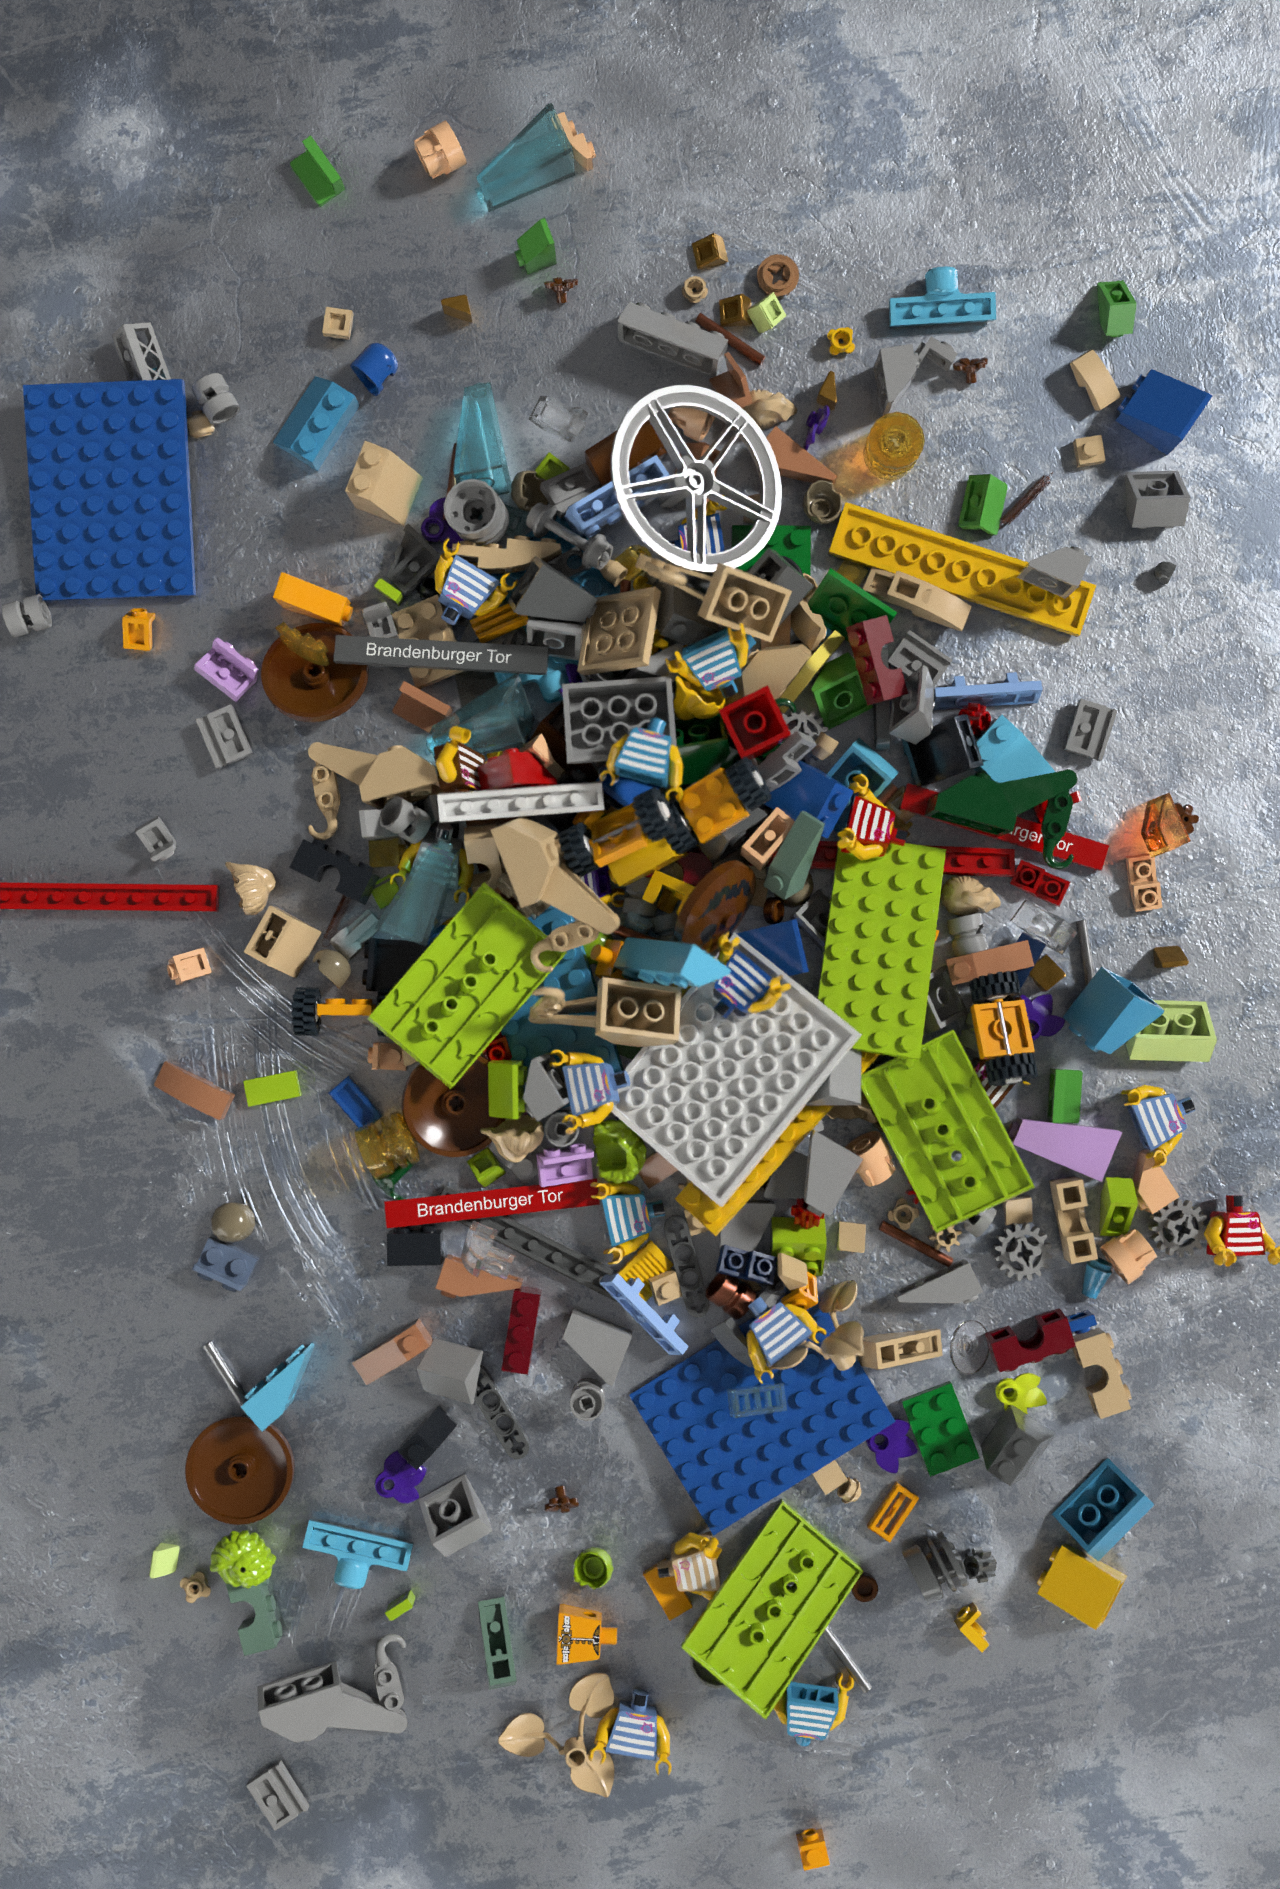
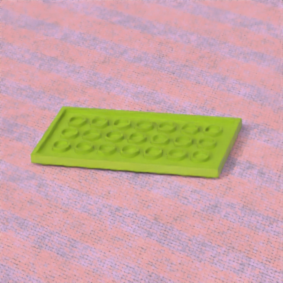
M889 843L884 856L862 861L851 853L841 852V849L837 847L817 999L861 1034V1037L851 1049L906 1059H920L946 849L905 843L903 847Z

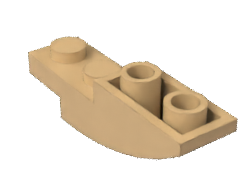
M517 535L514 536V539L507 538L506 549H502V545L489 543L486 547L476 546L475 542L460 541L459 551L452 556L454 558L458 555L468 562L478 563L477 568L487 574H506L527 570L535 556L547 563L560 556L562 548L561 544L556 543L557 541L554 539L542 538L541 541H530V538L527 536ZM453 544L452 550L456 549L457 544Z
M872 567L863 587V590L877 599L912 611V615L961 632L972 609V606L945 590L900 571L894 574Z

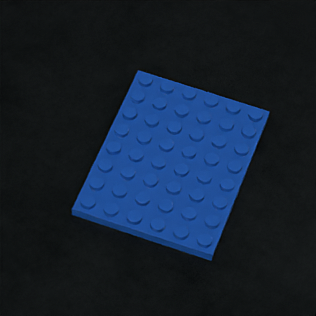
M183 379L23 385L36 594H40L44 601L196 596L185 381Z
M818 1304L807 1309V1312L817 1325L827 1332L826 1335L821 1334L819 1331L816 1333L815 1338L819 1343L811 1341L821 1348L822 1342L830 1336L831 1332H835V1327L829 1313H823L819 1309ZM754 1317L739 1325L745 1338H747V1334L750 1331L749 1325L756 1320ZM716 1339L631 1392L629 1396L714 1536L896 1422L857 1358L851 1368L840 1371L831 1359L825 1360L823 1355L812 1348H808V1353L801 1363L789 1369H772L771 1371L774 1375L772 1379L767 1372L763 1373L761 1376L763 1384H761L755 1377L754 1366L748 1367L741 1363Z

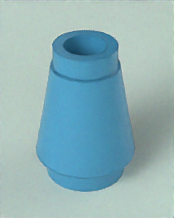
M1101 1258L1086 1262L1081 1293L1087 1297L1097 1299L1098 1294L1112 1274L1110 1270L1112 1264Z

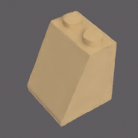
M365 441L345 492L355 508L404 527L423 477L392 451Z

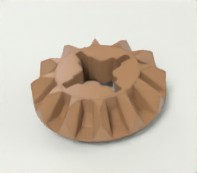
M776 254L765 258L757 271L759 288H762L766 295L774 292L777 298L784 295L788 296L796 288L799 280L797 265L791 258L785 255ZM783 268L782 278L785 281L778 280L777 283L772 284L774 277L772 273L777 274Z

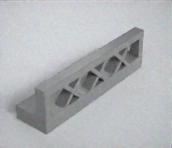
M151 322L123 324L112 334L128 381L171 379ZM145 331L148 340L147 345H144L137 339L135 332ZM147 355L155 360L157 365L156 371L147 366L145 361Z

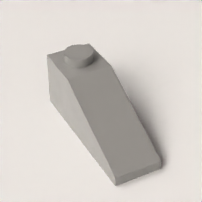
M963 1259L952 1264L949 1268L946 1267L893 1294L898 1302H963L967 1304L975 1301L978 1298V1294L982 1293L983 1290L970 1263Z

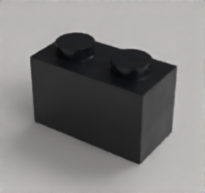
M422 1225L420 1230H410V1226L396 1227L387 1233V1266L441 1265L443 1263V1229H436V1225Z

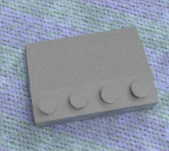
M671 676L562 684L567 764L607 761L611 746L625 734L631 733L634 727L647 730L650 718H659L666 722L663 734L670 736L672 744L676 746Z

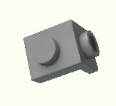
M932 336L926 344L921 342L915 351L919 356V366L926 357L946 371L949 370L958 354L950 344L943 341L939 342Z
M386 602L374 604L361 610L370 637L399 638L392 614Z
M159 816L135 829V833L150 852V858L153 862L159 859L161 861L166 860L174 854L176 840Z

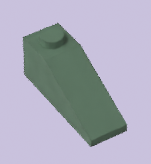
M804 810L800 812L770 864L764 887L784 900L803 889L825 823Z
M500 1597L478 1601L489 1690L516 1685L517 1679L505 1598Z

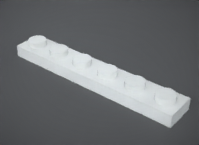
M601 781L442 793L437 795L440 822L604 810Z

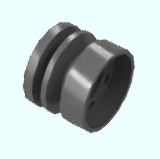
M942 1531L936 1534L942 1546L935 1548L931 1538H928L927 1544L930 1552L925 1554L918 1544L902 1551L906 1563L928 1605L944 1597L941 1584L945 1582L953 1592L957 1591L952 1581V1578L956 1576L963 1587L969 1585L966 1577V1568L955 1546L944 1536Z

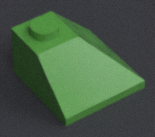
M849 652L824 664L811 690L820 717L824 719L822 721L823 726L828 727V730L872 709L873 705L867 706L855 660Z

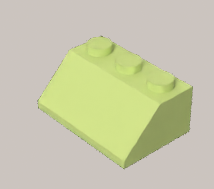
M1153 1000L1165 1010L1164 1013L1126 1042L1129 1060L1210 1062L1217 1038L1206 1002Z

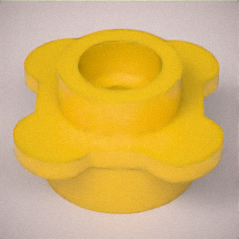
M851 328L831 329L828 332L827 338L830 340L831 345L829 348L830 354L836 356L842 352L850 354L854 351L855 345L852 343L853 331Z

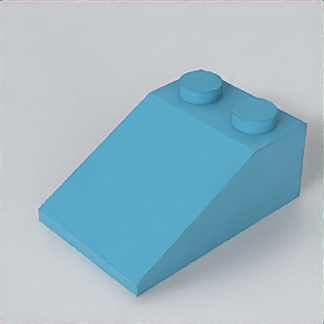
M1003 715L996 718L989 728L976 740L984 765L974 770L977 773L991 776L990 780L1002 783L1055 772L1025 735Z
M858 738L827 775L849 788V784L854 782L852 778L863 774L868 779L869 784L867 788L877 798L899 772L862 739ZM858 792L852 794L834 827L837 833L846 828L850 809L855 796H858Z

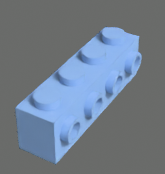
M657 455L629 471L630 484L670 476ZM612 481L567 508L564 519L574 533L583 538L586 536L589 539L601 531L600 527L607 523L613 525L622 519L623 513L619 507ZM668 483L632 490V493L639 494L665 490ZM647 499L636 501L639 509L645 504L644 501Z

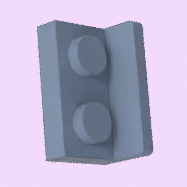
M210 1236L198 1262L194 1264L192 1270L198 1272L197 1276L207 1281L214 1279L221 1282V1286L224 1289L236 1292L237 1290H243L247 1286L259 1257Z

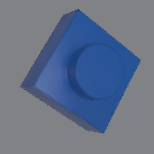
M1089 1310L1066 1316L1071 1332H1075V1334L1086 1333L1090 1331V1327L1097 1325L1094 1314Z

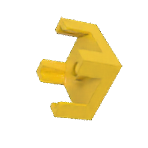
M655 870L642 899L654 904L661 888L664 887L657 908L666 913H672L679 899L682 901L677 910V915H679L685 901L695 887Z

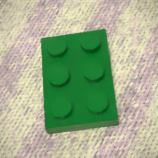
M732 525L731 549L747 536L753 525ZM776 525L773 534L763 549L752 559L736 567L748 573L765 551L770 548L777 551L780 555L792 559L800 567L802 573L811 576V526Z
M831 568L808 602L812 613L821 615L825 627L833 632L834 630L838 631L848 642L846 627L887 615L890 624L897 614L895 610Z
M950 1381L900 1399L930 1477L980 1458Z

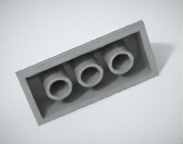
M629 302L618 319V341L709 376H717L728 346V339H725L723 334L717 331L707 332L690 321L685 323L678 321L672 314L667 312H661L660 314L652 311L648 305L640 302L636 304Z

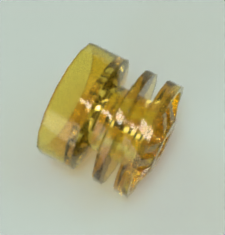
M900 412L888 413L876 420L870 429L863 450L865 464L871 473L886 480L900 479L910 473L923 451L925 442L923 429L918 421L910 415ZM892 439H896V442L899 444L898 447L891 441Z
M398 1110L390 1114L391 1121L386 1116L380 1118L381 1131L373 1122L355 1129L356 1142L370 1173L376 1180L395 1172L394 1159L402 1168L408 1166L407 1158L412 1164L420 1161L417 1141L412 1137L402 1114Z

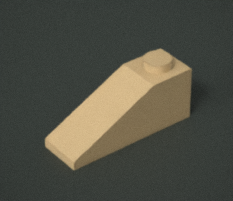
M928 1329L863 1337L864 1354L858 1356L861 1366L880 1370L943 1356L940 1329Z

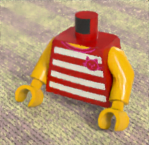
M859 774L852 778L854 782L849 784V788L854 791L853 793L858 792V796L854 798L846 828L838 833V836L842 838L837 843L841 852L851 853L863 861L884 856L889 843L904 847L908 831L893 827L895 812L889 810L867 788L869 783L865 775Z
M1226 1195V1211H1212L1210 1221L1204 1231V1237L1207 1240L1206 1254L1215 1255L1213 1258L1215 1264L1221 1266L1225 1263V1266L1229 1267L1236 1262V1256L1265 1255V1252H1269V1263L1277 1265L1280 1262V1246L1275 1248L1276 1243L1266 1232L1260 1221L1259 1213L1243 1211V1195Z

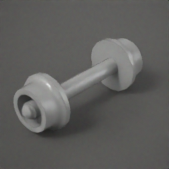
M537 503L531 509L527 516L526 525L533 530L535 537L542 538L549 531H552L585 551L582 558V564L585 567L592 566L601 570L608 563L613 553V546L606 541L604 535L598 534L589 542L555 521L557 516L556 506Z

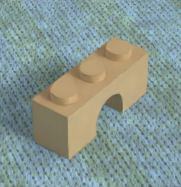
M497 824L464 828V845L468 864L481 863L489 868L484 873L473 874V894L484 882L494 890L500 885L497 881L499 877L507 872L491 832L492 829L497 827Z
M1072 1176L1049 1181L1064 1259L1071 1264L1098 1259L1093 1232L1089 1230L1085 1219L1084 1207L1088 1205L1083 1179Z
M1097 1327L1086 1333L1073 1335L1076 1347L1072 1349L1077 1363L1083 1368L1099 1365L1102 1370L1100 1380L1096 1384L1086 1387L1093 1412L1100 1419L1130 1410L1131 1407L1128 1400H1131L1132 1397L1128 1386L1122 1384L1120 1375L1123 1374V1370L1119 1360L1113 1357L1111 1349H1114V1343L1110 1334Z

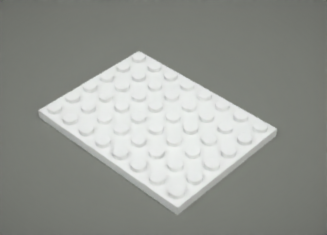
M736 933L729 939L730 943L736 937L740 939V943L733 948L734 951L738 949L770 977L774 978L782 975L783 978L780 980L781 986L789 983L790 989L782 992L781 997L771 1009L756 1014H745L736 1007L727 1018H724L714 1009L723 998V995L714 988L715 981L700 987L691 986L680 1000L679 1041L671 1045L642 1047L625 1069L630 1078V1086L617 1089L620 1100L617 1104H614L612 1110L613 1114L720 1207L726 1204L861 1037L858 1031Z

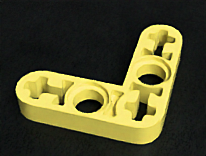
M834 630L806 662L780 698L789 699L794 703L815 674L842 644L845 637ZM787 706L779 707V710L784 714L789 709Z

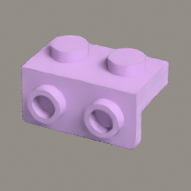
M218 637L213 640L212 649L195 664L194 668L196 672L235 702L257 682L258 668L255 663L249 658L241 656L230 643L223 642Z
M583 1143L572 1144L569 1149L563 1150L556 1147L544 1149V1153L536 1154L539 1185L541 1187L593 1179L591 1158L594 1157V1151Z

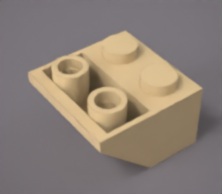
M270 905L245 948L244 953L276 970L297 978L322 932L282 909Z

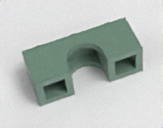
M269 1578L258 1586L252 1585L248 1589L242 1585L234 1587L226 1583L231 1604L245 1601L251 1604L255 1610V1617L243 1620L238 1628L244 1656L276 1648L283 1635L281 1622L279 1620L276 1621L274 1613L276 1610L275 1598L272 1594H269L267 1586L269 1585Z

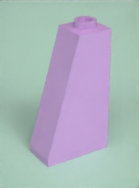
M1017 1118L1016 1122L1010 1124L1007 1131L1013 1145L1101 1182L1122 1132L1111 1128L1051 1123L1049 1121Z

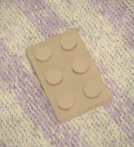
M434 595L392 613L400 639L457 642L451 624L441 618L445 605L438 601L440 595ZM409 668L414 685L418 689L463 672L459 670Z

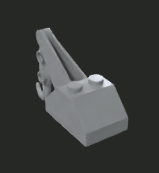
M387 1634L381 1637L375 1646L376 1660L373 1677L379 1699L342 1683L337 1661H333L257 1686L258 1712L262 1727L295 1743L312 1741L318 1735L323 1734L327 1727L402 1733L408 1724L405 1712L400 1709L404 1703V1695L397 1668L386 1655L385 1647L388 1643L394 1641L398 1642L402 1648H405L406 1643L404 1639L397 1634Z

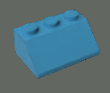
M315 376L273 443L314 470L319 471L360 406L356 396L333 381Z
M1107 1458L1052 1515L1086 1552L1099 1562L1155 1504Z

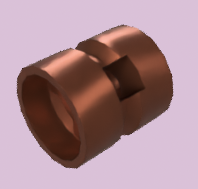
M718 1273L709 1284L705 1297L717 1307L723 1306L725 1313L738 1320L749 1311L750 1308L748 1306L755 1301L756 1292L745 1283H739L738 1278Z

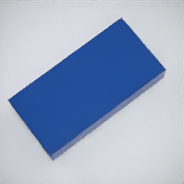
M350 1075L329 1092V1095L362 1133L384 1116Z

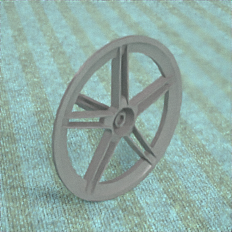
M675 385L658 389L638 401L623 418L612 447V483L619 507L625 519L648 548L664 560L678 567L704 573H714L718 562L736 568L752 559L763 549L778 522L782 500V485L778 464L770 443L763 431L746 411L729 398L710 389L692 385ZM693 408L707 412L727 425L701 458L696 460L665 410ZM649 419L678 471L676 475L630 484L629 455L632 443L639 429ZM733 429V435L712 463L708 459L709 455L728 431ZM738 436L749 450L757 469L760 483V503L715 478L714 470ZM669 482L672 486L671 489L639 494L632 493V490ZM719 491L735 499L736 501L744 504L745 506L755 510L756 512L720 495ZM659 497V500L662 502L660 507L663 509L668 507L670 509L686 498L687 551L661 537L646 521L636 501ZM706 498L755 521L747 536L732 549L716 554H705ZM695 508H698L697 553L695 537Z

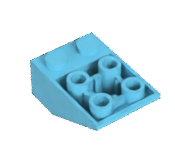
M313 1342L306 1348L303 1344L299 1346L285 1360L287 1365L281 1362L264 1378L267 1381L266 1383L263 1380L259 1381L244 1396L247 1401L241 1408L261 1431L265 1430L281 1416L293 1402L315 1346Z

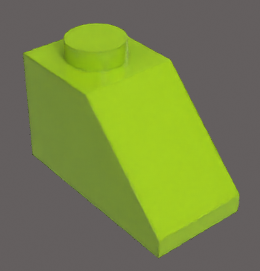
M1106 1177L1100 1196V1236H1120L1121 1234L1125 1235L1128 1233L1138 1205L1133 1178Z

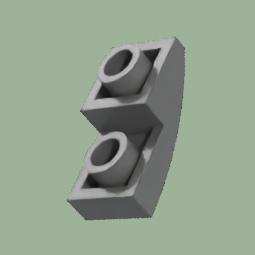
M732 1317L710 1329L720 1344L732 1356L748 1367L753 1366L748 1355L747 1338L744 1337L740 1327Z

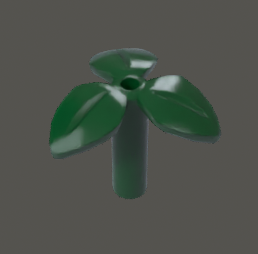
M408 1156L388 1177L380 1178L375 1167L371 1169V1176L374 1183L388 1197L393 1200H403L407 1197L400 1196L394 1191L395 1184L416 1163Z

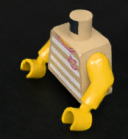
M711 1531L699 1535L689 1532L677 1542L672 1543L671 1560L657 1562L659 1578L675 1576L679 1591H688L703 1596L710 1601L721 1586L717 1558L722 1549L717 1547L719 1543L717 1538L712 1536Z

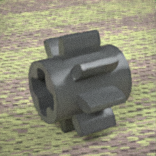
M978 1547L972 1548V1553L965 1554L964 1566L969 1579L977 1578L978 1583L988 1582L989 1577H995L994 1572L997 1562L994 1556L991 1555V1551L983 1552V1548Z

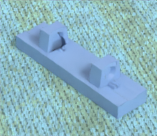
M1017 672L1006 673L1004 683L966 686L964 676H954L952 687L935 688V706L933 710L967 708L968 703H977L986 707L1038 703L1043 690L1041 680L1019 682Z
M618 1273L604 1275L599 1283L669 1355H683L689 1346L674 1332L680 1322L674 1314H666L661 1318L638 1295L645 1285L639 1278H630L626 1282Z

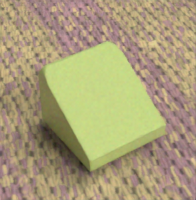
M774 292L747 310L759 333L772 329L786 317Z
M160 1543L152 1553L150 1578L161 1577L176 1571L180 1549L178 1545Z

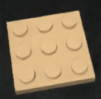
M656 587L596 597L598 599L596 601L597 608L594 614L586 619L577 671L585 676L649 666L661 591Z

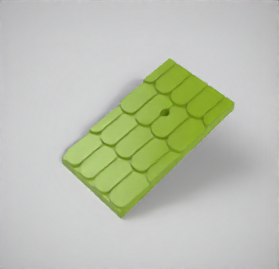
M484 882L367 1019L417 1062L421 1063L435 1077L440 1079L448 1088L452 1089L532 995V991L537 989L550 972L545 973L537 970L530 958L533 946L539 941L544 940L547 935ZM546 950L540 953L539 960L542 965L546 967L552 966L554 969L567 952ZM446 1004L451 1005L452 1009H449Z
M954 1030L923 1044L919 1060L896 1057L861 1075V1089L936 1233L1035 1188ZM956 1154H962L959 1161H954Z
M781 1499L737 1561L736 1566L707 1604L706 1609L690 1629L681 1644V1648L766 1720L864 1570ZM794 1582L792 1586H787L788 1583Z

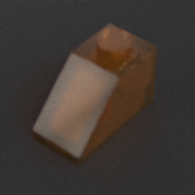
M1170 793L1147 801L1141 835L1151 858L1169 852L1191 841Z

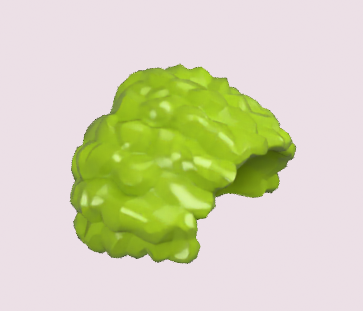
M620 1119L603 1120L601 1123L595 1124L593 1144L596 1146L594 1152L597 1154L598 1162L596 1165L599 1166V1177L616 1184L634 1179L642 1170L646 1161L647 1148L643 1139Z
M243 1530L240 1533L231 1531L229 1535L223 1536L213 1549L210 1570L212 1572L218 1571V1574L225 1583L231 1584L234 1587L242 1585L248 1589L252 1585L258 1586L271 1576L276 1556L271 1553V1549L268 1546H265L264 1539L259 1538L256 1532L250 1534L247 1530Z

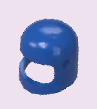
M372 343L359 354L350 367L365 388L372 395L378 396L384 389L382 384L387 376H394L397 372L398 361L392 351L380 343Z

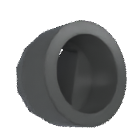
M1166 561L1159 563L1154 571L1155 578L1159 582L1168 585L1177 565Z

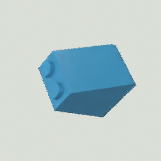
M1101 967L1063 1018L1070 1024L1068 1028L1079 1037L1083 1036L1086 1039L1084 1044L1095 1052L1101 1050L1111 1054L1160 1017L1165 1010L1132 981Z

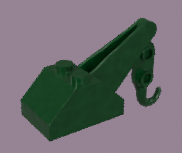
M786 698L775 699L778 707L787 706L792 713H796V706L791 700ZM720 713L711 719H698L694 717L689 720H674L676 747L679 750L683 763L681 785H691L694 782H698L719 768H724L726 772V768L741 760L731 736L727 734L726 725ZM785 740L781 742L779 745H777L775 748H773L771 751L755 759L763 762L766 759L767 755L775 751L778 747H780L785 742Z
M1070 769L1002 783L990 780L991 776L987 774L975 773V775L965 778L928 800L924 816L997 836H1003L1014 830L1017 815L1048 800L1041 825L1044 861L1049 867L1054 869H1064L1073 861L1074 855L1072 854L1063 862H1058L1053 858L1055 846L1066 833L1073 806V799L1069 794V790L1076 785L1077 775Z

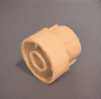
M446 120L425 131L423 136L414 140L416 153L425 171L433 179L444 173L447 175L467 164L462 148Z
M672 408L668 413L672 423L683 429L685 436L697 442L703 441L715 419V416L693 408Z
M878 1131L862 1134L845 1147L863 1159L855 1173L860 1175L866 1186H875L884 1182L896 1170L891 1160L892 1156L889 1153L890 1148Z
M1136 1229L1131 1230L1125 1235L1121 1234L1117 1238L1113 1237L1100 1247L1104 1257L1112 1264V1268L1128 1285L1143 1275L1142 1271L1145 1270V1267L1157 1258L1153 1248Z

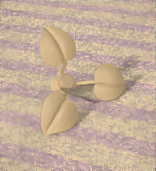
M855 1280L838 1283L821 1295V1301L818 1303L819 1309L823 1313L830 1312L835 1327V1332H831L830 1336L822 1342L821 1348L811 1341L806 1342V1339L773 1366L769 1367L770 1370L789 1369L798 1365L806 1357L808 1348H812L823 1355L825 1360L831 1359L840 1371L847 1370L854 1365L856 1361L855 1356L864 1354L863 1328L856 1321L846 1322L839 1326L836 1313L837 1311L847 1310L855 1301L858 1290Z
M593 1673L582 1677L573 1685L569 1694V1705L572 1709L581 1711L579 1715L578 1736L569 1738L564 1746H561L549 1733L543 1732V1720L533 1713H522L514 1717L500 1734L498 1743L513 1754L532 1757L544 1750V1738H546L559 1751L560 1755H565L566 1763L571 1768V1780L576 1787L583 1791L608 1798L614 1781L612 1757L606 1752L605 1761L599 1765L601 1754L595 1751L590 1762L588 1759L589 1752L586 1753L583 1742L585 1714L591 1718H600L606 1715L612 1708L614 1692L609 1676L605 1673Z

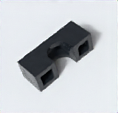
M315 838L312 843L303 839L289 868L318 882L321 881L326 871L337 868L340 873V881L335 891L366 905L379 879V876L372 873L374 868L361 861L358 866L349 862L351 856L339 850L335 854L327 851L326 849L329 845Z

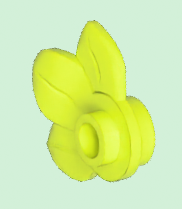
M1023 1373L1014 1379H1002L995 1387L996 1397L1004 1403L1005 1410L1009 1405H1013L1028 1414L1027 1408L1047 1404L1043 1391L1037 1387L1041 1378L1032 1373ZM1007 1388H1013L1011 1392L1004 1391Z

